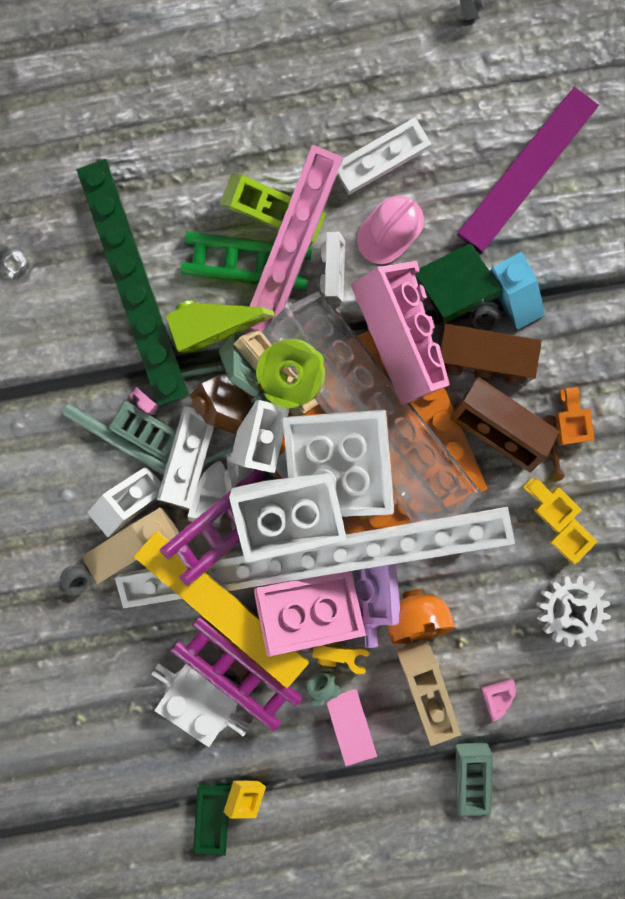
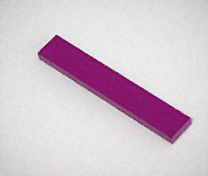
M574 86L459 230L457 236L467 244L471 243L474 249L482 254L596 111L599 104Z

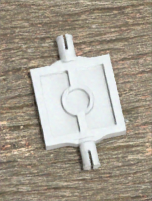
M159 663L152 672V676L167 685L165 695L155 711L206 746L210 747L218 733L226 728V726H229L242 736L249 729L251 724L235 715L237 703L187 664L174 674ZM223 674L224 677H226V678H227L228 680H230L233 684H235L237 687H239V684H237L236 682H234L233 680H231L230 678H228L227 676H225V675Z

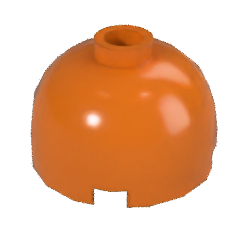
M413 589L402 593L403 599L399 601V624L388 625L391 643L396 646L412 644L411 640L437 638L455 629L448 605L434 594H422L421 589Z

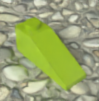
M231 174L220 205L280 229L292 197L245 175ZM322 212L311 240L312 243H315L326 216L325 212Z
M192 300L179 303L175 306V311L166 314L178 351L194 353L224 340L232 334H237L275 317L273 310L262 307L197 303Z

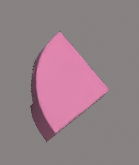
M138 387L129 395L130 399L146 414L155 415L161 408Z
M513 679L481 688L492 722L502 718L512 704L516 694Z

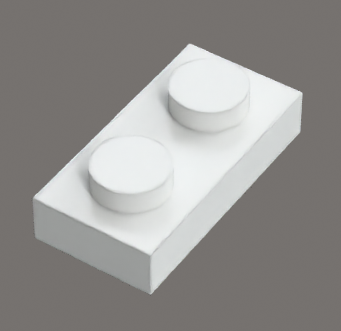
M327 232L326 243H322L321 257L322 261L326 262L325 274H321L320 289L321 293L325 294V297L331 303H343L345 239L340 232Z

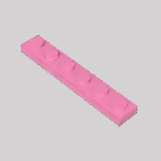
M315 145L311 146L250 304L251 307L273 310L275 317L242 332L249 333L258 328L270 343L272 342L343 162L342 156Z

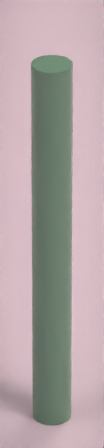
M71 404L65 407L62 413L64 416L164 476L167 466L166 462L110 430L107 426Z

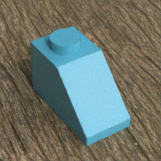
M522 252L492 267L490 272L502 288V296L498 297L515 331L545 316L537 278Z

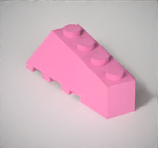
M417 261L377 267L350 284L401 405L424 398L450 385L440 346L432 341L431 334L435 328L432 316H426L422 301L427 297L424 286H418L415 276L419 272Z

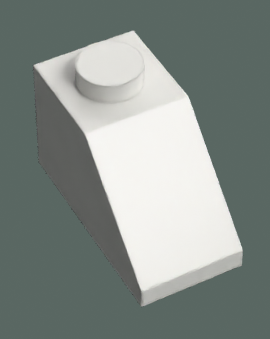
M256 400L237 430L230 462L248 468L275 473L284 435L283 418L288 417L290 408Z
M146 466L104 493L87 513L104 534L110 537L157 500L161 482L149 467Z

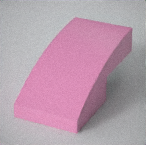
M357 689L342 693L337 698L326 702L346 767L376 758V750Z

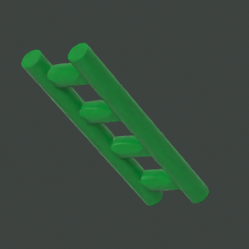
M186 231L185 244L195 246L192 263L182 262L181 275L258 285L274 242ZM207 247L226 249L224 267L205 265ZM312 247L308 248L304 258L307 260H311ZM238 251L257 253L255 271L236 269ZM298 273L293 289L307 291L308 278H301Z

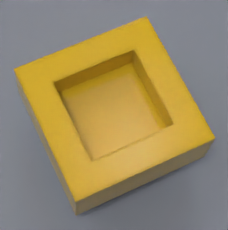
M573 519L560 533H556L549 542L571 564L576 565L598 541Z
M233 781L224 813L231 819L256 818L266 786L259 781Z

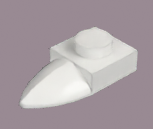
M221 461L211 465L200 478L191 509L188 513V520L190 522H193L226 494L225 468ZM224 513L211 523L212 526L221 527Z

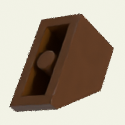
M227 373L201 383L190 394L195 411L202 416L206 424L233 434H237L238 428L253 407L246 392L231 383Z

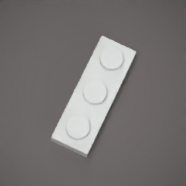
M415 117L343 158L337 177L347 194L350 195L429 150L431 142Z
M183 407L157 497L158 501L185 509H191L214 426L206 424L202 416L192 407Z

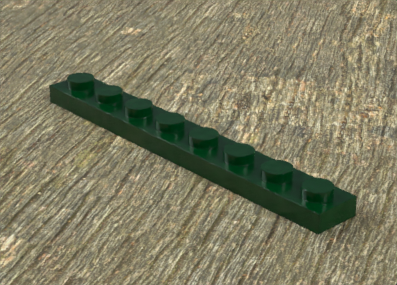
M106 159L80 167L76 171L159 407H163L190 397L109 163Z

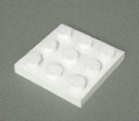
M386 410L283 418L288 478L332 473L341 516L387 515L394 513Z

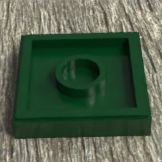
M471 243L419 268V272L415 274L416 280L421 286H424L426 296L444 324L502 296V288Z

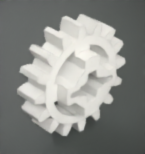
M563 575L561 576V584L551 580L549 583L552 590L550 592L545 590L540 592L546 598L545 602H537L536 605L544 609V613L537 616L538 620L547 622L542 630L547 634L554 632L552 639L558 643L564 638V644L568 647L573 646L574 640H576L578 645L586 646L585 638L587 637L597 641L598 638L595 631L597 629L606 631V627L601 624L602 619L607 620L611 618L609 614L603 612V608L608 607L610 602L600 600L605 591L600 588L593 590L595 582L587 579L583 583V578L579 575H574L572 582L569 576ZM580 589L585 593L573 597L567 590ZM557 601L556 612L553 613L554 603ZM569 603L578 606L575 608L577 618L569 615L572 612ZM592 609H593V616H592V619L590 620V618H591V611H592ZM574 625L579 631L567 632L562 630V628Z

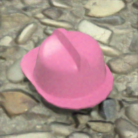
M403 196L389 197L381 202L358 230L357 245L363 257L375 264H387L400 257L423 229L424 217L421 208L416 202Z

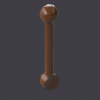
M547 415L543 418L551 426L554 427L556 425V418L553 415ZM555 440L551 448L554 467L552 478L555 481H561L564 479L565 474L560 469Z

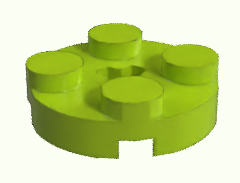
M286 339L276 342L263 351L258 360L256 368L258 384L261 383L262 389L266 392L264 395L267 399L277 406L294 408L307 404L320 393L324 385V358L321 353L305 341ZM294 365L298 372V378H294L292 382L287 381L288 375L283 373V369Z

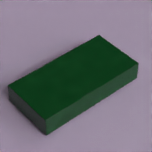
M198 784L193 854L226 856L229 817L224 813L231 786Z

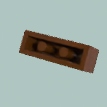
M445 324L441 329L438 345L440 346L446 373L449 375H461L463 371L474 373L475 379L480 377L485 381H493V377L505 378L506 384L525 386V382L536 379L542 340Z
M477 377L465 392L449 418L529 473L547 458L560 432L480 377Z

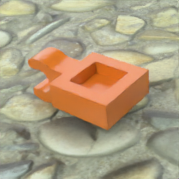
M578 387L559 390L560 401L564 408V412L555 413L557 430L560 431L558 434L559 445L593 441L594 432L590 408L581 409Z

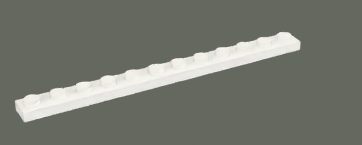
M508 507L346 534L347 541L245 563L243 552L224 555L206 572L227 591L512 545L515 544ZM148 569L120 573L115 577L123 608L182 599Z

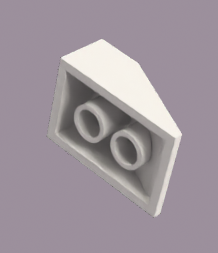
M332 473L268 480L231 489L229 498L245 563L347 541Z

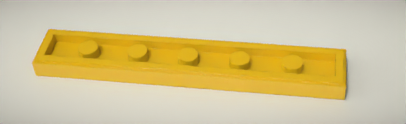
M158 530L155 531L134 555V558L282 685L288 688L309 664V660L298 651L267 657L259 617L207 572L203 573L190 586L184 585L179 577L187 568L177 554H174L170 559H166L161 554L160 548L168 543L169 540Z

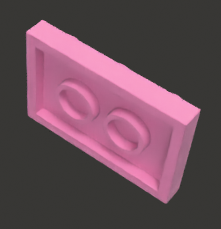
M352 571L305 578L254 589L267 657L366 636Z

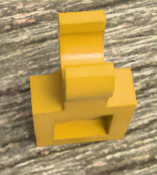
M530 478L522 486L533 498L540 502L533 510L557 533H560L582 511L560 487H555L550 492L537 478Z
M331 643L312 648V657L318 658L317 663L321 665L335 667L337 662H346L354 673L365 674L366 672L365 667L357 666L354 663L358 655L369 656V651L363 647L350 648L346 647V645Z

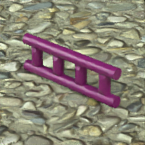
M255 469L235 487L261 482L265 475L261 470ZM231 490L160 548L161 554L166 559H170L174 554H177L187 570L179 578L186 586H190L240 542L229 498ZM225 512L235 526V529L222 539L211 523ZM201 533L212 549L197 560L187 546V543Z
M199 615L192 623V626L199 631L187 647L178 640L172 646L170 652L271 731H276L281 721L274 716L286 700L294 707L297 706L302 699V695L292 687L286 688L214 625ZM209 640L225 651L213 667L197 655ZM235 660L250 671V674L239 687L223 676ZM260 681H263L276 692L264 707L249 696Z

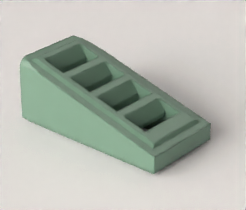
M232 334L219 349L228 379L251 396H256L259 393L256 371L233 345L240 336Z
M125 401L109 429L167 463L176 431ZM131 413L136 414L128 430L123 429ZM142 421H148L139 438L134 436ZM156 426L159 428V431L149 445L146 443V440ZM168 433L171 437L161 452L157 447L165 434Z
M487 743L456 744L458 816L491 815L493 754ZM467 771H482V773L467 774ZM479 784H482V787H468V788H466V785H479ZM466 797H482L483 801H466Z

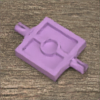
M397 564L352 571L366 634L364 636L365 648L379 647L377 627L399 624L400 602Z

